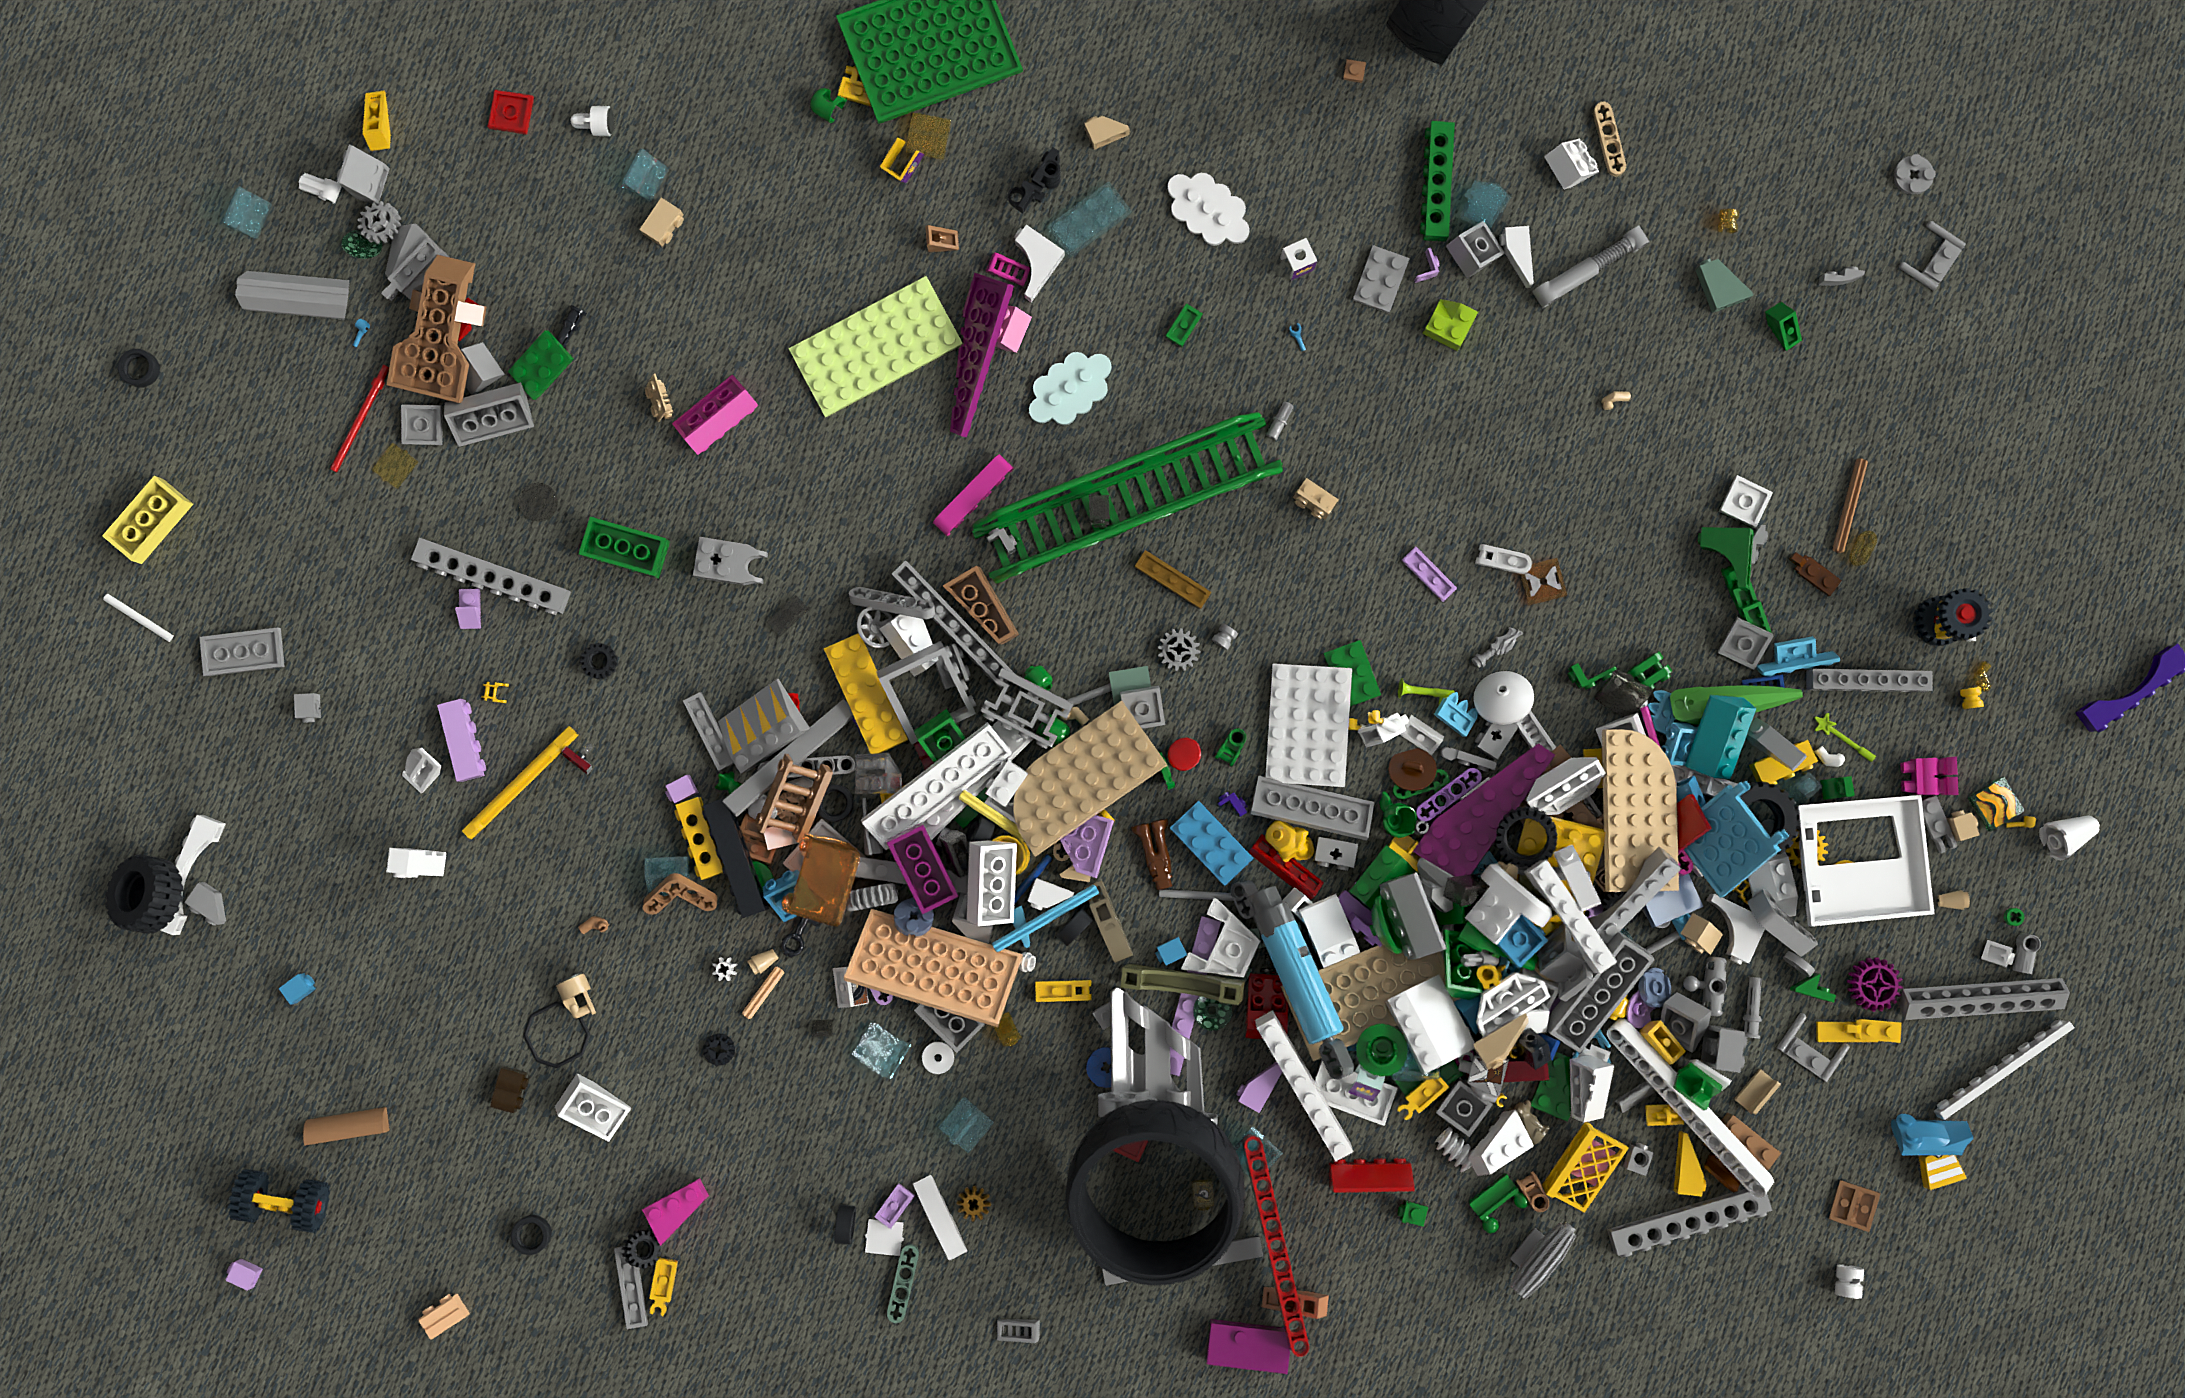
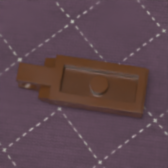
M1795 552L1789 558L1796 565L1794 570L1797 571V574L1828 597L1831 596L1842 581L1807 555L1802 557Z

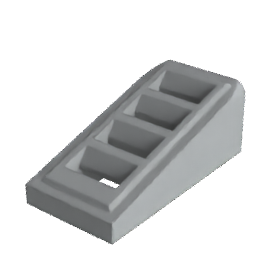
M998 1319L997 1340L1037 1343L1039 1341L1040 1320ZM1004 1325H1008V1336H1002V1327L1004 1333ZM1012 1326H1016V1336H1012ZM1021 1326H1024V1336H1021ZM1029 1327H1032V1336H1029Z

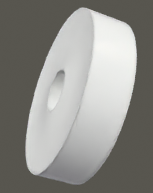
M933 1042L923 1051V1065L931 1073H945L953 1065L954 1052L944 1042ZM936 1054H940L942 1056L941 1061L935 1060L934 1057Z

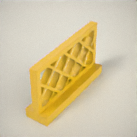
M1584 1122L1542 1184L1546 1195L1552 1198L1556 1197L1585 1213L1629 1148L1627 1145L1595 1129L1590 1123ZM1596 1136L1603 1139L1602 1145L1592 1146V1141ZM1614 1146L1620 1148L1617 1154L1609 1156L1608 1148ZM1605 1149L1606 1157L1595 1159L1594 1152ZM1591 1153L1592 1161L1582 1163L1581 1157L1584 1154ZM1608 1162V1168L1598 1172L1597 1164ZM1594 1165L1595 1173L1584 1175L1583 1168ZM1580 1169L1581 1177L1571 1179V1172ZM1597 1178V1184L1587 1188L1586 1180ZM1583 1181L1584 1189L1573 1191L1572 1184ZM1569 1185L1570 1193L1562 1195L1558 1192L1562 1186ZM1586 1194V1200L1582 1205L1576 1202L1575 1196Z

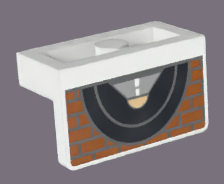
M848 967L833 968L838 1008L868 1004L867 987L844 981Z

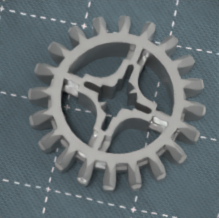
M889 883L848 891L844 894V902L848 911L896 903L898 901V890L895 884Z

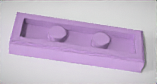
M1414 547L1401 560L1442 602L1457 589L1417 547Z

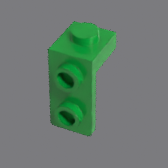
M1579 663L1568 668L1569 672L1567 675L1572 683H1576L1578 689L1584 687L1587 690L1596 685V680L1602 678L1604 681L1614 676L1612 672L1617 669L1615 666L1587 680Z

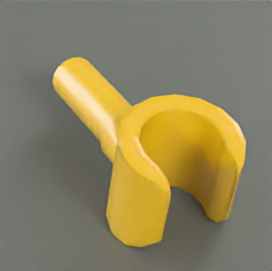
M2024 816L2023 822L2006 823V828H2033L2036 818Z

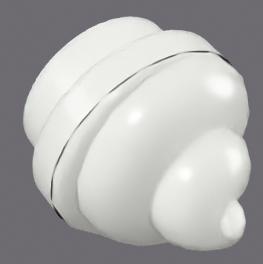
M1023 952L1019 970L1022 972L1032 971L1035 967L1036 958L1029 952Z

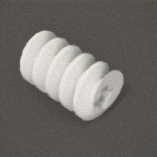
M1448 1127L1435 1140V1143H1439L1437 1150L1444 1148L1443 1156L1450 1153L1451 1155L1448 1160L1456 1159L1454 1166L1457 1167L1461 1164L1460 1172L1462 1173L1472 1166L1468 1157L1473 1150H1470L1469 1144L1464 1145V1139H1458L1459 1135L1457 1133L1452 1134L1453 1129Z

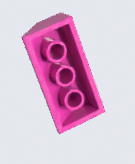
M732 374L672 424L698 455L707 450L714 441L723 437L724 433L731 427L736 426L742 418L751 414L758 404Z

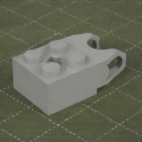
M699 537L693 576L699 579L744 586L754 583L763 584L762 578L749 574L748 565L753 559L767 558L768 553L756 550L748 544ZM716 557H719L721 562H718L716 565L713 561Z

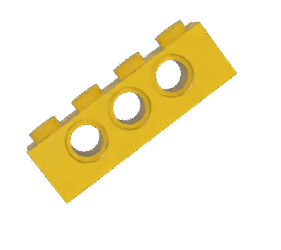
M696 797L676 804L677 810H675L677 820L682 822L683 828L681 832L683 838L688 840L690 846L688 847V853L691 859L694 858L695 873L697 877H701V880H705L722 874V866L724 864L722 859H719L716 854L717 845L715 840H712L710 837L709 822L705 821L702 810H704L702 798ZM691 815H695L698 819L697 824L694 826L689 824V817ZM699 833L704 836V842L700 845L695 841V837ZM705 852H708L711 856L708 863L702 861V855Z

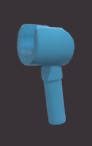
M358 319L355 323V327L359 329L353 343L355 347L358 346L363 334L367 332L365 328H370L369 323L362 319Z
M1297 323L1296 326L1299 330L1295 332L1290 326L1289 332L1297 340L1302 352L1306 349L1300 335L1301 325Z

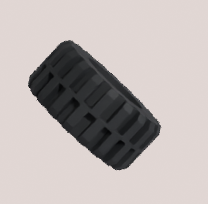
M1768 782L1748 783L1751 788L1739 797L1746 806L1756 801L1763 802L1769 806L1774 815V827L1769 836L1772 837L1776 832H1781L1782 830H1785L1789 835L1787 839L1777 845L1780 849L1777 854H1782L1785 852V848L1792 846V839L1797 838L1799 834L1796 831V827L1801 825V820H1797V815H1800L1799 809H1795L1793 806L1796 802L1794 798L1788 797L1789 793L1785 789H1779L1780 786L1776 784H1769Z
M134 855L125 859V862L120 863L117 866L118 869L113 871L112 879L107 884L109 887L105 893L107 898L105 907L108 909L107 914L111 921L120 929L146 934L156 933L168 926L167 923L172 922L175 918L174 914L178 913L180 908L178 906L183 898L181 896L183 891V885L181 884V881H183L182 876L178 874L179 870L169 860L148 855Z

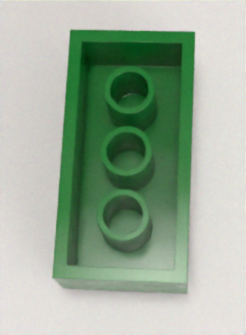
M590 517L579 555L659 579L670 541L663 537Z

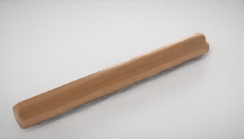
M1859 458L1855 462L1833 545V551L1837 553H1842L1845 550L1868 463L1865 459Z

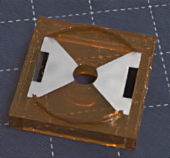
M1557 558L1534 563L1530 571L1520 574L1528 606L1567 596ZM1555 572H1556V575H1557V579H1558V583H1559V584H1557V581H1556V578H1555V574H1554ZM1541 578L1546 579V585L1540 584ZM1527 579H1529L1531 591L1529 590Z

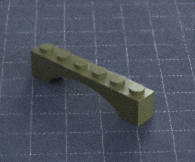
M1127 963L1122 968L1120 987L1135 990L1185 993L1217 1000L1221 1003L1239 1005L1243 1000L1245 981Z

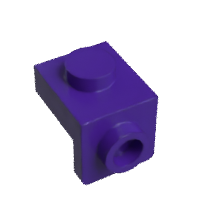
M1226 792L1218 798L1220 800L1217 803L1218 807L1229 801L1239 817L1247 813L1245 809L1248 807L1242 797L1238 799L1234 792L1232 794Z

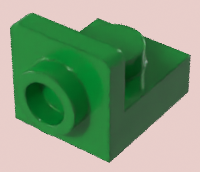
M1404 1200L1403 1205H1399L1397 1216H1400L1399 1220L1403 1223L1408 1222L1424 1227L1428 1206Z

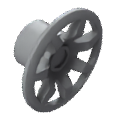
M871 607L864 609L857 618L859 636L871 647L884 648L890 643L889 641L884 643L883 633L880 631V628L893 619V617L886 611L872 609ZM876 610L874 619L867 613L868 611ZM880 612L884 613L889 619L882 622L879 621ZM864 615L867 622L861 625V620ZM878 639L880 644H875L872 641Z

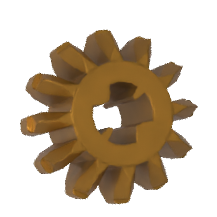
M973 1186L972 1193L968 1187L965 1188L967 1195L960 1193L959 1197L963 1200L957 1201V1205L963 1206L959 1208L958 1212L966 1211L963 1218H968L970 1214L971 1221H975V1215L980 1220L983 1219L981 1212L988 1214L989 1210L985 1207L991 1206V1202L985 1201L990 1197L989 1194L982 1196L983 1188L977 1193L976 1186ZM974 1199H976L978 1201V1207H970L971 1203L969 1200L973 1201Z

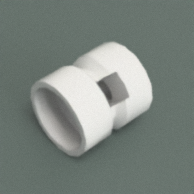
M1838 1264L1836 1277L1839 1278V1281L1835 1283V1294L1848 1298H1862L1863 1286L1860 1282L1864 1278V1269L1857 1266Z

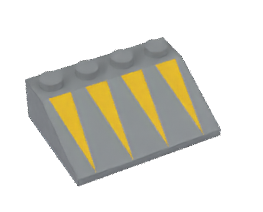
M779 679L770 683L718 721L730 758L740 773L752 770L810 729Z

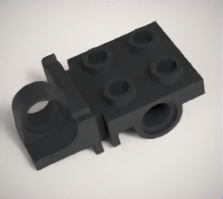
M1054 147L1051 148L1050 152H1045L1041 159V166L1039 168L1036 167L1032 172L1031 183L1024 180L1021 187H1014L1009 190L1008 201L1019 212L1024 213L1031 201L1035 202L1036 200L1041 203L1046 195L1042 192L1044 187L1054 189L1059 186L1061 182L1059 150ZM1014 193L1022 195V199L1019 202H1014L1011 199Z

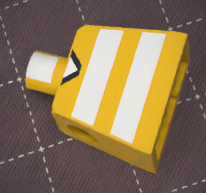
M1918 1155L1924 1188L1932 1190L1967 1179L1955 1155Z

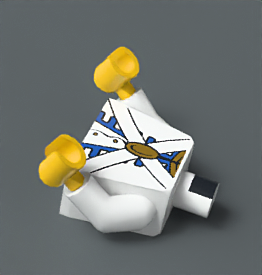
M1373 710L1372 713L1368 712L1369 725L1361 724L1357 726L1358 719L1349 718L1348 730H1357L1367 748L1384 743L1406 731L1405 725L1409 723V720L1404 713L1400 715L1394 713L1380 718V711Z

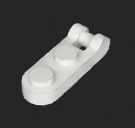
M1480 544V554L1475 561V564L1518 574H1525L1532 567L1531 558L1524 553ZM1488 553L1493 554L1492 560L1486 559Z

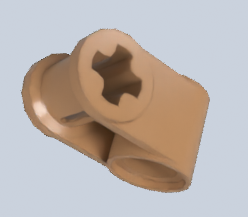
M1534 1171L1530 1172V1175L1522 1180L1517 1179L1515 1181L1520 1191L1527 1197L1532 1209L1537 1212H1544L1548 1209L1549 1199ZM1537 1197L1543 1198V1204L1540 1207H1535L1534 1200Z

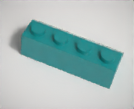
M1710 695L1685 766L1712 778L1731 779L1756 708L1743 697Z

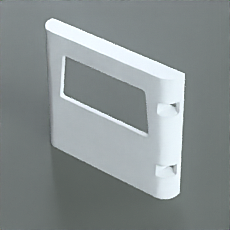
M1921 795L1795 806V809H1799L1800 815H1797V820H1801V825L1797 829H1799L1800 836L1799 849L1803 886L1806 892L1807 903L1805 905L1808 926L1934 914ZM1879 816L1892 817L1900 855L1898 859L1824 866L1817 864L1818 822Z

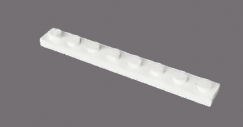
M2054 1021L2050 1024L2051 1028L2049 1030L2037 1033L2034 1036L2035 1040L2030 1043H2023L2017 1048L2018 1052L2003 1057L2001 1064L1998 1066L1993 1065L1986 1069L1985 1072L1987 1074L1981 1078L1976 1077L1969 1082L1970 1086L1955 1091L1953 1093L1954 1097L1950 1100L1946 1099L1938 1103V1108L1934 1110V1113L1938 1118L1947 1119L2074 1029V1026L2070 1021Z

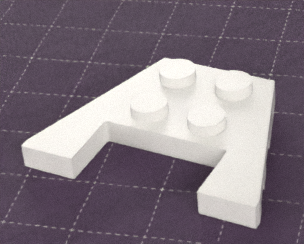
M1214 898L1207 915L1225 923L1208 961L1189 952L1181 969L1244 977L1261 940L1218 899Z

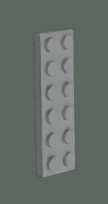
M1258 776L1251 814L1368 840L1374 802L1302 785L1282 783L1275 779Z

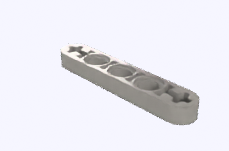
M855 587L849 591L850 602L853 605L871 607L872 609L920 619H929L935 615L934 603L931 601L864 587Z

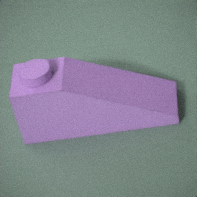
M1275 1062L1247 1081L1245 1086L1241 1084L1236 1093L1239 1096L1237 1100L1260 1113L1283 1072L1279 1064Z

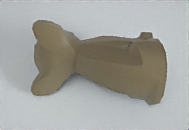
M1526 1100L1524 1103L1519 1102L1515 1105L1514 1109L1509 1108L1508 1110L1517 1111L1533 1145H1536L1544 1138L1550 1127L1542 1125L1537 1117L1530 1113L1531 1102L1529 1100Z

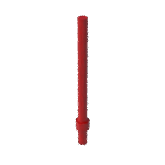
M383 365L377 377L373 379L372 387L330 467L331 470L338 472L376 395L385 384L384 380L389 372V367Z

